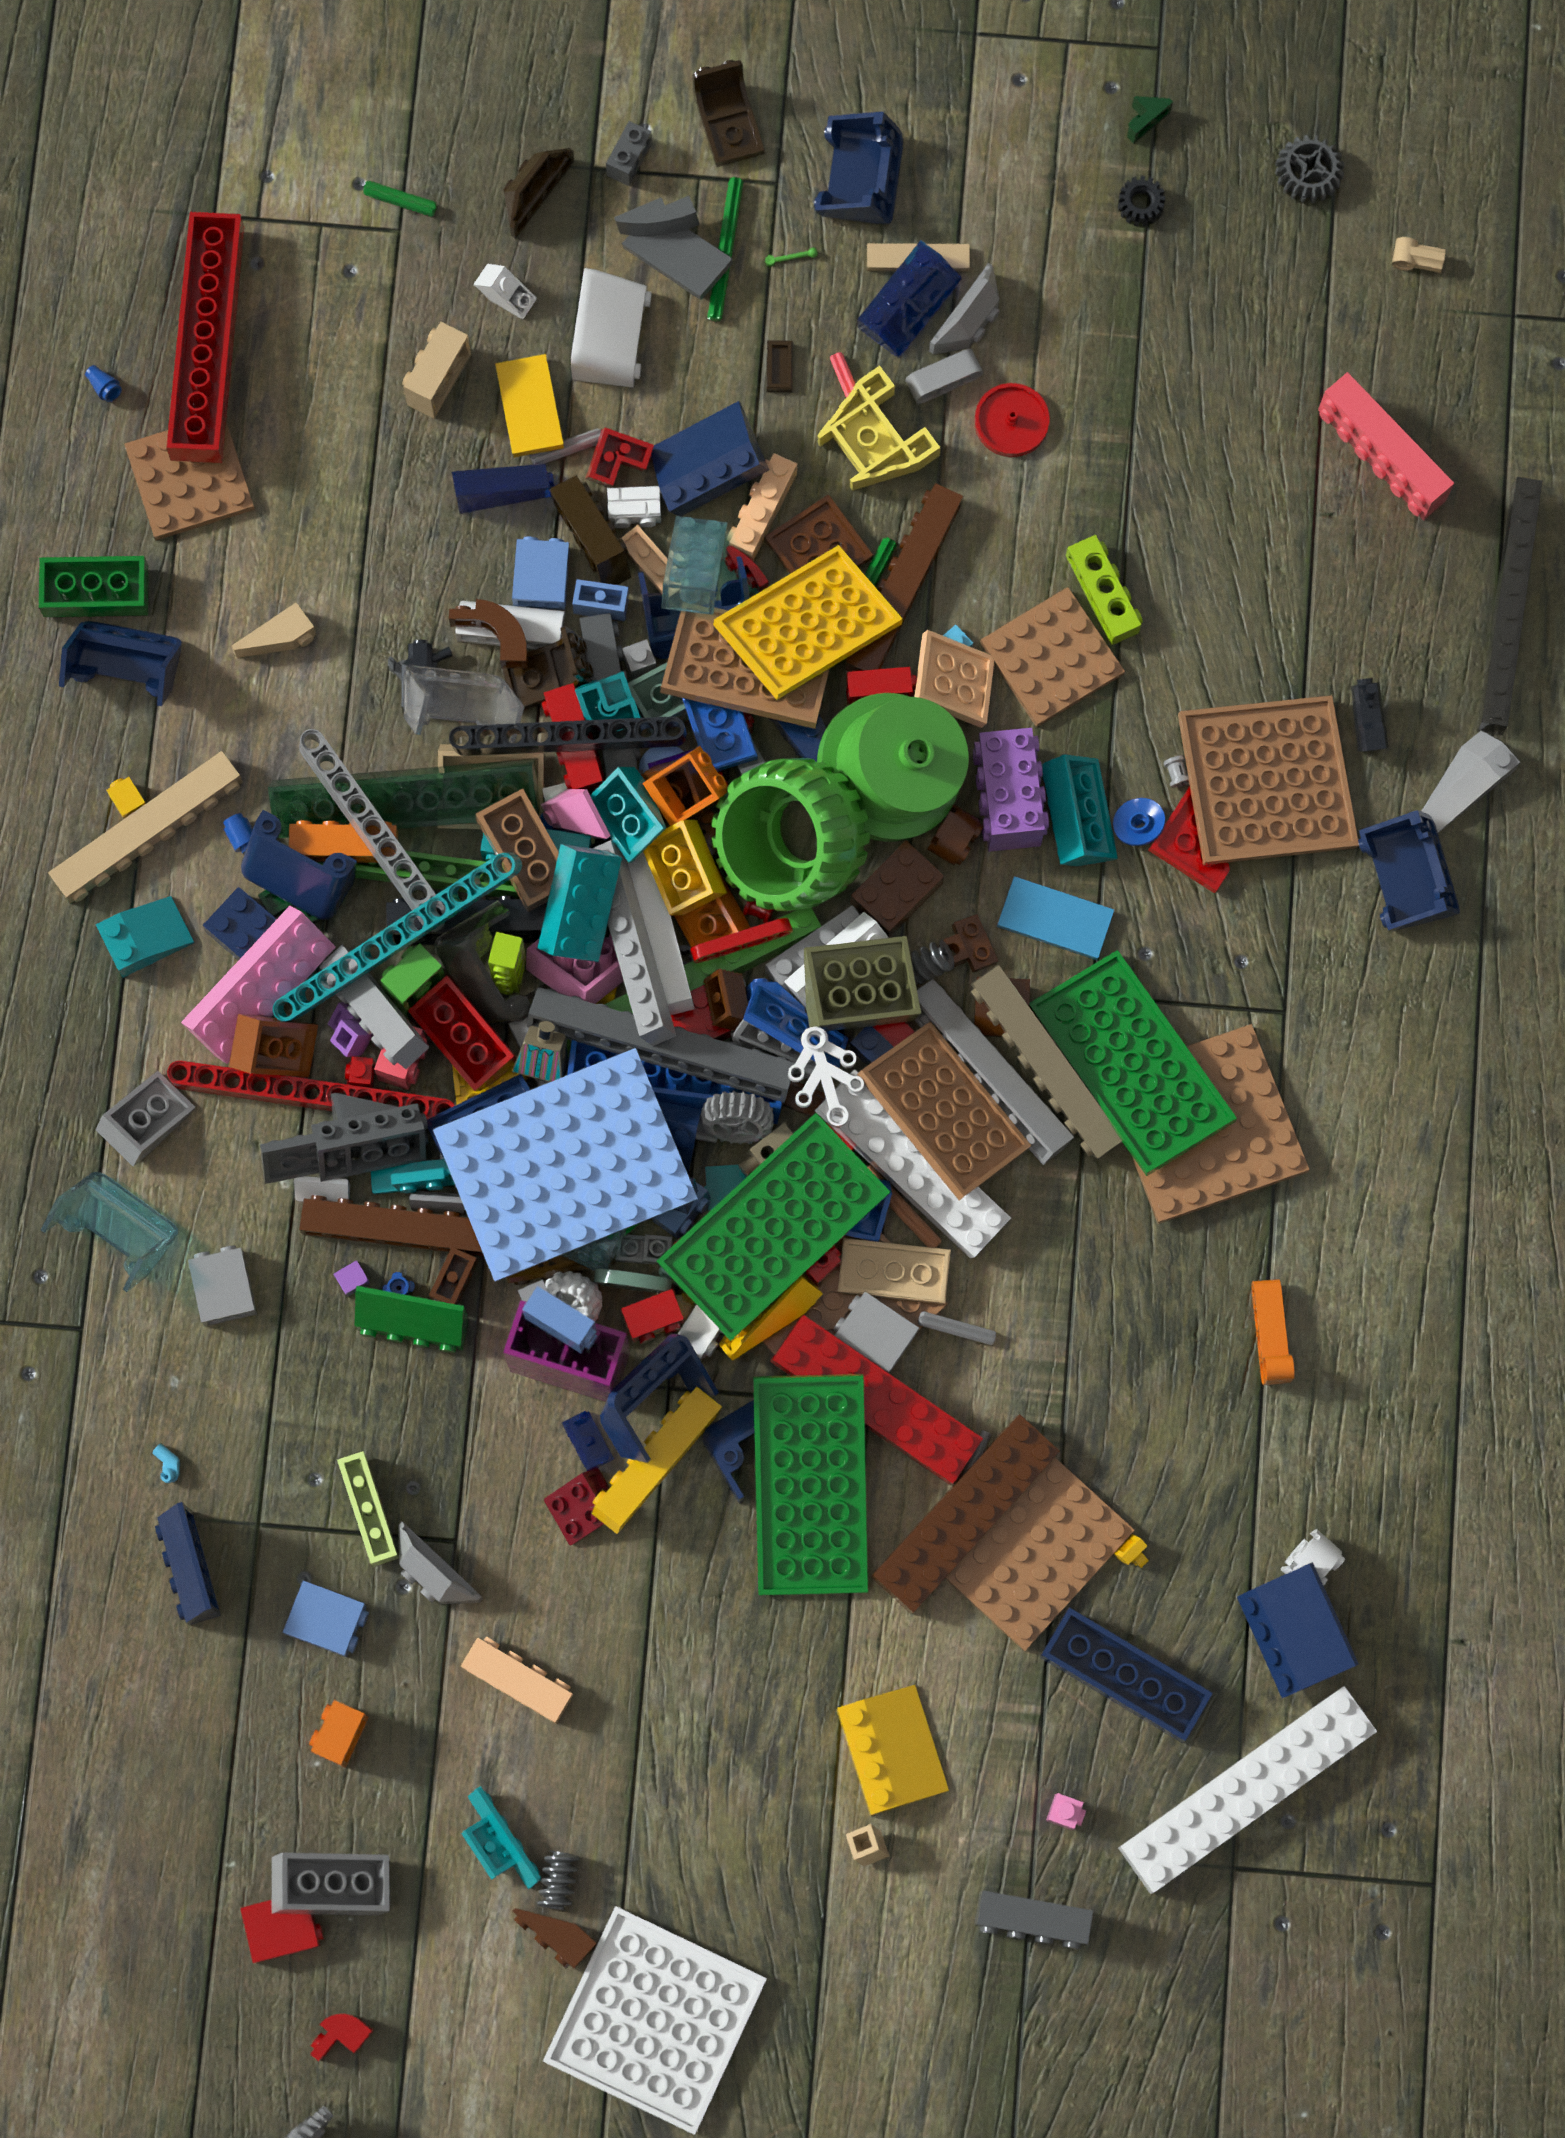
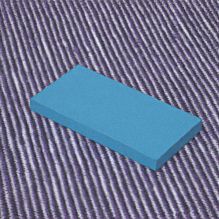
M1014 876L997 927L1098 960L1114 909Z

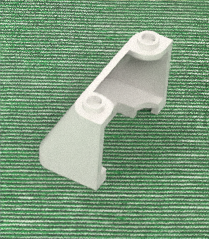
M584 269L571 354L572 380L634 387V381L640 378L641 364L637 363V349L642 314L645 307H650L652 292L647 291L646 285L599 270Z

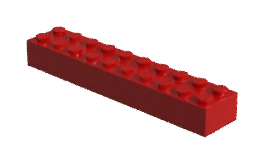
M190 212L166 446L170 461L222 463L245 230L241 214Z

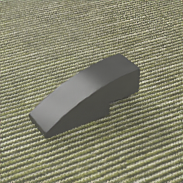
M689 196L667 205L664 204L661 197L614 217L619 233L632 236L664 235L700 225L696 210Z

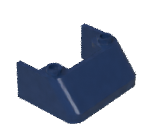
M742 556L736 557L739 579L728 581L722 585L720 589L721 600L700 604L729 611L749 599L748 582ZM640 572L638 576L650 648L656 658L668 659L682 607L670 608L667 597L661 593L648 594L644 573Z
M94 621L81 622L62 647L59 687H65L70 678H74L77 682H88L96 674L146 683L145 689L152 696L157 697V706H162L173 688L182 641L172 636Z
M678 1334L669 1335L610 1392L601 1412L600 1421L620 1457L646 1463L651 1460L626 1417L665 1379L673 1378L679 1373L689 1391H693L698 1387L707 1395L716 1396L719 1393L687 1337Z
M754 1400L710 1425L703 1433L705 1448L739 1504L744 1502V1495L730 1473L737 1470L744 1460L743 1451L738 1442L755 1433Z

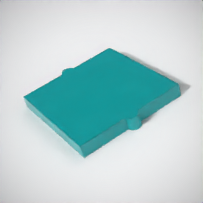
M738 1165L705 1167L706 1186L704 1188L708 1190L711 1196L708 1211L712 1210L746 1178Z

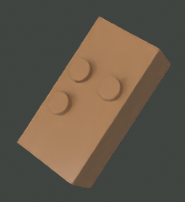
M521 789L476 813V820L496 855L500 853H515L520 857L522 861L521 871L511 878L510 881L526 910L529 912L548 902L559 852L524 789ZM507 857L502 862V867L506 872H509L512 868V862Z

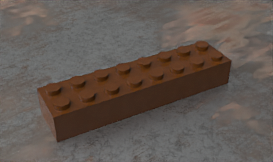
M1017 1415L870 1577L910 1614L914 1613L1060 1451L1023 1416Z

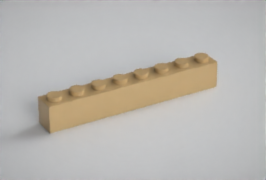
M222 751L49 871L48 874L70 904L74 901L79 902L89 894V890L96 885L100 887L107 883L112 874L118 870L121 872L127 869L132 864V860L139 855L145 856L150 853L154 848L153 845L159 841L170 839L175 834V830L180 826H187L194 822L197 818L196 815L203 810L208 811L218 804V800L226 794L228 796L234 794L240 788V784L243 783L241 776Z

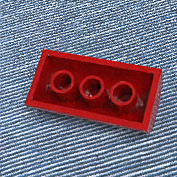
M448 975L408 1010L475 1092L481 1091L497 1081L512 1067L517 1059L515 1054Z

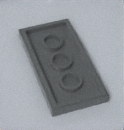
M689 229L655 236L629 235L622 243L625 250L700 300L706 296L733 264L731 257Z

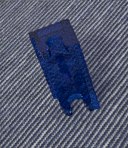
M583 1411L562 1422V1426L586 1471L599 1468L614 1460L589 1411Z

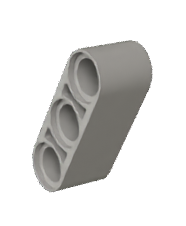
M966 349L913 372L905 381L916 403L920 404L978 379L984 372L973 350Z

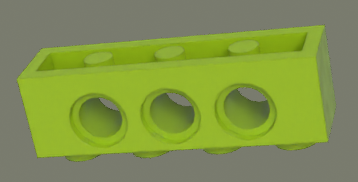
M1094 535L1069 546L1066 557L1110 644L1114 645L1138 634L1143 620L1138 609H1133L1130 603L1131 595L1127 587H1122L1118 580L1120 574L1114 563L1110 564L1107 558L1109 554L1103 541L1099 542L1097 536ZM1097 563L1101 569L1097 571L1091 570L1088 564ZM1108 585L1111 587L1112 592L1103 593L1099 587ZM1120 608L1124 614L1116 616L1112 614L1111 609Z
M496 932L488 965L493 986L497 988L499 993L512 995L515 992L520 994L526 971V954L522 938Z

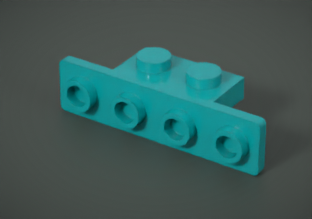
M444 1159L414 1162L371 1171L372 1193L374 1194L393 1192L413 1193L418 1189L439 1190L443 1186L455 1185Z
M481 1786L476 1788L468 1796V1799L482 1819L461 1833L491 1880L514 1867L526 1887L530 1889L541 1880L537 1866L524 1853L522 1843L509 1830L507 1820L502 1815H499L493 1805L491 1796Z

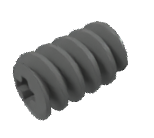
M940 940V947L935 942H931L930 951L926 946L921 947V955L916 950L912 951L911 962L916 986L917 983L923 984L926 979L932 980L935 975L940 976L944 971L949 972L954 968L952 952L943 940Z
M550 1851L553 1855L546 1856L544 1861L550 1863L551 1866L545 1867L542 1870L549 1875V1878L541 1879V1883L548 1888L539 1890V1894L545 1897L546 1900L537 1901V1906L567 1911L564 1907L572 1905V1901L565 1897L566 1895L574 1894V1890L567 1885L576 1883V1879L571 1877L569 1873L578 1871V1868L572 1865L571 1862L580 1860V1857L574 1854Z

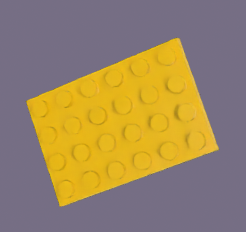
M838 545L714 619L713 625L776 700L900 626L903 619Z

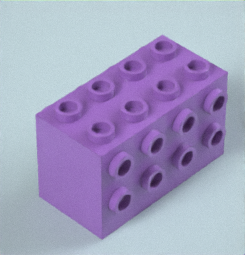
M1032 728L979 733L978 742H974L973 762L974 765H978L976 786L977 790H981L979 811L980 816L984 815L982 836L983 841H987L988 852L1041 846L1043 835H1047V828H1049L1048 813L1042 810L1046 801L1044 786H1039L1041 783L1040 777H1042L1041 761H1036L1037 752L1039 751L1038 736H1033Z

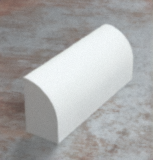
M460 601L459 606L464 605L475 609L476 602ZM500 605L508 610L521 625L526 638L527 649H538L562 638L560 628L564 627L565 611ZM456 627L455 635L458 642L500 646L498 638L484 628Z

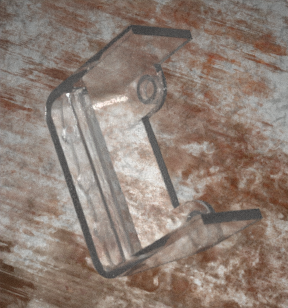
M408 665L405 668L403 677L404 719L416 735H421L422 727L428 725L431 718L476 723L477 725L520 723L524 705L505 680L499 676ZM513 734L509 738L510 743H515L517 734Z

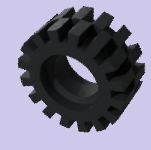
M1140 176V180L1133 177L1131 182L1128 180L1125 182L1124 187L1122 186L1118 200V210H1121L1120 215L1122 218L1127 217V223L1130 224L1131 221H1134V226L1138 227L1139 223H1142L1143 227H1145L1149 221L1153 224L1156 218H1160L1165 204V191L1163 188L1160 189L1158 181L1155 184L1153 183L1154 178L1149 177L1148 181H1146L1145 176ZM1136 194H1145L1150 197L1151 205L1146 209H1139L1133 205L1132 198Z

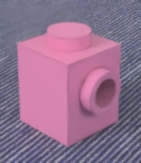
M1056 1793L1046 1821L1074 1830L1076 1825L1081 1826L1086 1810L1081 1809L1083 1802Z

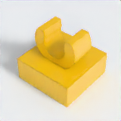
M1133 1534L1114 1552L1117 1559L1127 1565L1132 1562L1135 1566L1138 1565L1142 1568L1149 1561L1142 1553L1147 1545L1141 1538Z

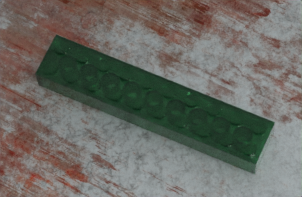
M535 759L351 774L385 822H391L392 825H396L397 829L477 823L476 813L521 789H524L536 813L539 815L540 812ZM318 777L272 780L268 786L271 814L276 816L281 822V833L278 838H289V824H296L300 820L311 821L312 824H323L324 821H336L339 825H349L350 823ZM343 782L335 785L336 789L340 792H346L350 789ZM354 804L350 807L356 814L365 811L364 807L360 804Z

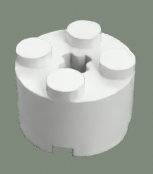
M1315 1529L1310 1533L1314 1538L1309 1542L1304 1539L1286 1559L1285 1563L1288 1566L1282 1567L1281 1571L1287 1574L1313 1562L1324 1586L1328 1580L1325 1576L1331 1569L1334 1571L1338 1569L1345 1558L1341 1555L1342 1551L1319 1530Z

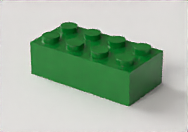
M145 556L39 558V609L43 617L148 616L149 566Z

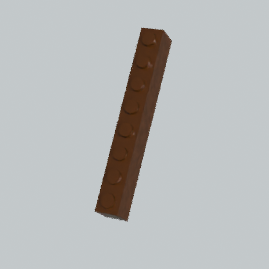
M936 483L931 491L926 490L921 504L924 506L920 513L916 511L910 523L913 529L910 535L905 534L899 546L902 551L899 557H893L888 568L891 573L887 580L882 579L878 587V591L902 617V624L845 658L846 671L882 668L962 506L963 495Z
M311 1195V1199H303L299 1227L302 1235L450 1252L453 1247L469 1255L484 1257L469 1218L460 1217V1213L446 1211L444 1215L433 1214V1210L418 1208V1211L414 1212L407 1211V1207L401 1205H391V1209L381 1208L380 1204L375 1202H364V1205H356L350 1199L339 1198L337 1202L327 1201V1197Z

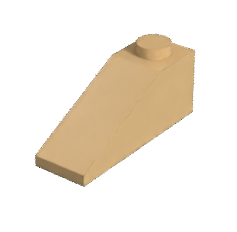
M294 603L231 647L237 658L294 650L299 646L304 647L310 644L316 632L314 626L299 605Z

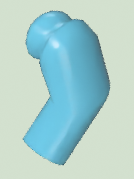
M160 1443L153 1450L152 1454L163 1462V1469L160 1474L161 1480L165 1483L175 1482L180 1475V1460Z

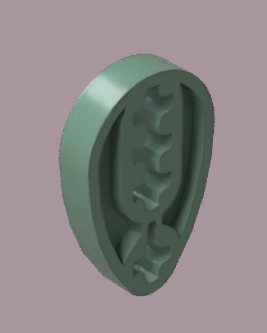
M595 1269L593 1283L613 1288L663 1293L671 1289L672 1279L619 1270Z

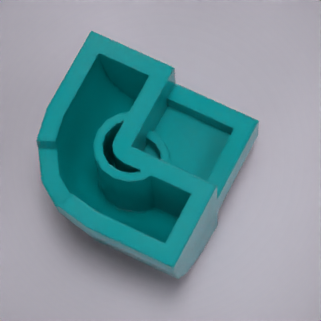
M623 671L600 680L591 681L575 689L586 720L641 718Z

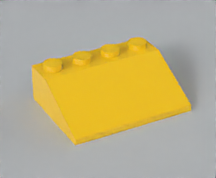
M915 1685L837 1708L840 1723L870 1816L949 1791Z

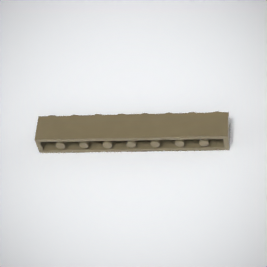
M997 965L971 984L974 988L970 991L979 1004L984 1002L989 1009L986 1015L994 1026L999 1024L1004 1030L1003 1039L1010 1048L1015 1046L1021 1055L1017 1057L1026 1070L1031 1068L1036 1075L1033 1078L1035 1084L1042 1092L1046 1089L1051 1096V1099L1048 1100L1056 1113L1062 1112L1067 1119L1064 1124L1071 1134L1077 1133L1083 1141L1079 1145L1088 1157L1093 1155L1094 1158L1098 1159L1122 1142L1102 1108L1002 968Z

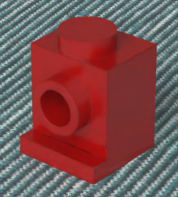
M351 1057V1062L346 1064L345 1069L346 1084L373 1088L374 1068L376 1066L374 1059Z

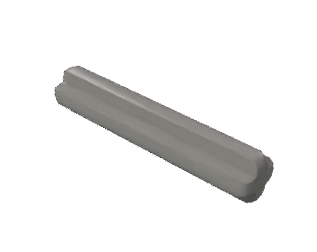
M597 428L563 440V449L531 454V462L534 466H538L596 446L601 429Z
M922 1311L919 1315L918 1324L921 1326L989 1345L994 1344L996 1332L993 1330Z

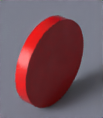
M1006 383L990 389L983 395L976 408L974 424L978 438L990 451L1005 457H1020L1031 453L1042 444L1048 432L1050 416L1048 407L1039 393L1026 385Z

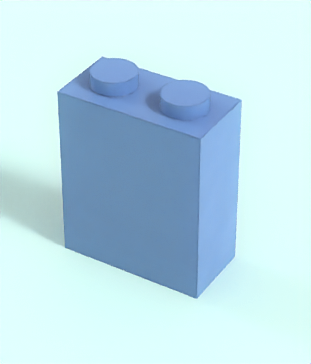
M535 537L517 539L512 592L513 606L565 610L570 555L569 542L559 538H552L549 541H541Z
M539 1286L536 1287L522 1309L525 1319L580 1353L585 1348L589 1350L597 1338L595 1321Z
M303 1581L283 1633L347 1657L349 1652L353 1653L359 1640L355 1636L359 1626L364 1627L369 1612L365 1611L367 1607L365 1603Z

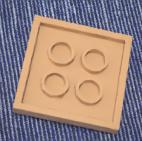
M930 630L925 631L922 634L914 697L930 700L943 707L953 717L980 728L984 727L988 719L994 668L993 656Z

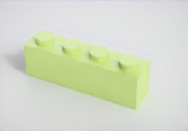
M362 1451L338 1459L340 1471L371 1565L375 1567L398 1559L399 1555L366 1454Z

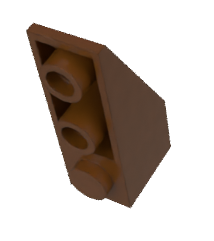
M517 1908L513 1910L517 1915L513 1920L525 1931L530 1927L537 1934L534 1940L545 1950L550 1946L557 1953L554 1958L565 1969L569 1966L575 1969L597 1945L577 1924Z

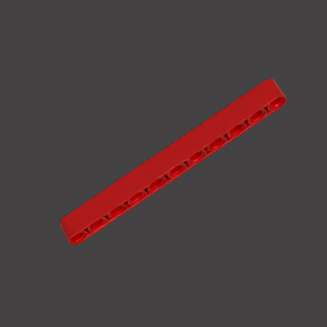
M188 1061L172 1062L167 1069V1076L172 1085L181 1090L332 1111L331 1094L340 1092L357 1098L368 1096L374 1102L383 1104L390 1100H395L399 1102L398 1107L422 1104L426 1107L423 1112L426 1115V1119L437 1115L442 1108L450 1109L455 1106L452 1101L443 1098L285 1075L252 1074L235 1068ZM178 1070L187 1071V1076L183 1080L174 1079V1075ZM210 1073L214 1075L211 1083H201V1077L204 1074ZM232 1077L240 1079L239 1085L235 1088L227 1087V1082ZM258 1081L267 1083L266 1088L261 1092L253 1090L254 1084ZM284 1085H291L293 1087L292 1093L287 1096L281 1095L279 1091ZM310 1089H318L320 1091L319 1096L314 1100L306 1098V1093Z

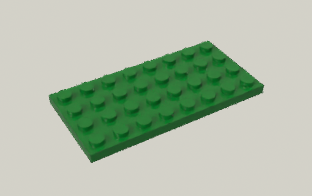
M1118 950L1029 1003V1008L1102 1108L1117 1135L1146 1176L1237 1121L1235 1114Z
M815 1113L663 1254L657 1262L725 1336L732 1341L891 1192L823 1119Z
M863 1374L753 1377L758 1595L868 1593Z

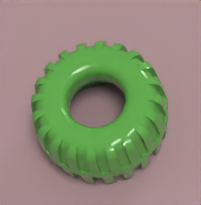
M810 758L776 759L746 771L728 785L727 793L720 797L716 805L720 812L713 815L712 827L716 828V835L711 837L712 848L717 847L719 858L716 859L719 869H725L728 875L725 880L732 888L738 887L740 889L739 895L748 902L756 901V906L767 910L790 911L818 906L840 894L847 888V885L854 882L860 873L858 867L864 865L868 853L864 851V845L870 842V831H865L864 822L869 820L867 811H861L858 803L862 798L856 789L850 790L847 786L850 781L842 773L833 774L834 768L824 762H816ZM792 801H800L814 824L817 837L816 858L812 861H805L794 856L785 846L781 836L780 820L784 809Z

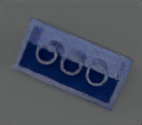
M920 240L857 319L858 329L897 358H900L962 278L941 254Z

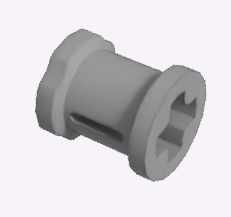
M1185 755L1175 756L1164 761V767L1168 768L1172 780L1170 782L1171 788H1180L1189 784Z

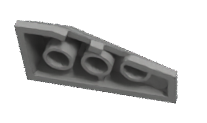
M1480 731L1461 746L1422 809V812L1432 817L1439 833L1512 774L1520 761L1503 742Z

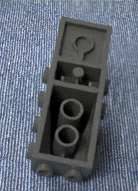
M333 1093L331 1094L333 1121H322L311 1125L312 1134L298 1135L294 1138L279 1141L273 1140L260 1144L265 1184L317 1173L322 1182L426 1160L425 1145L429 1144L426 1132L428 1124L425 1113L420 1114L418 1104L397 1107Z

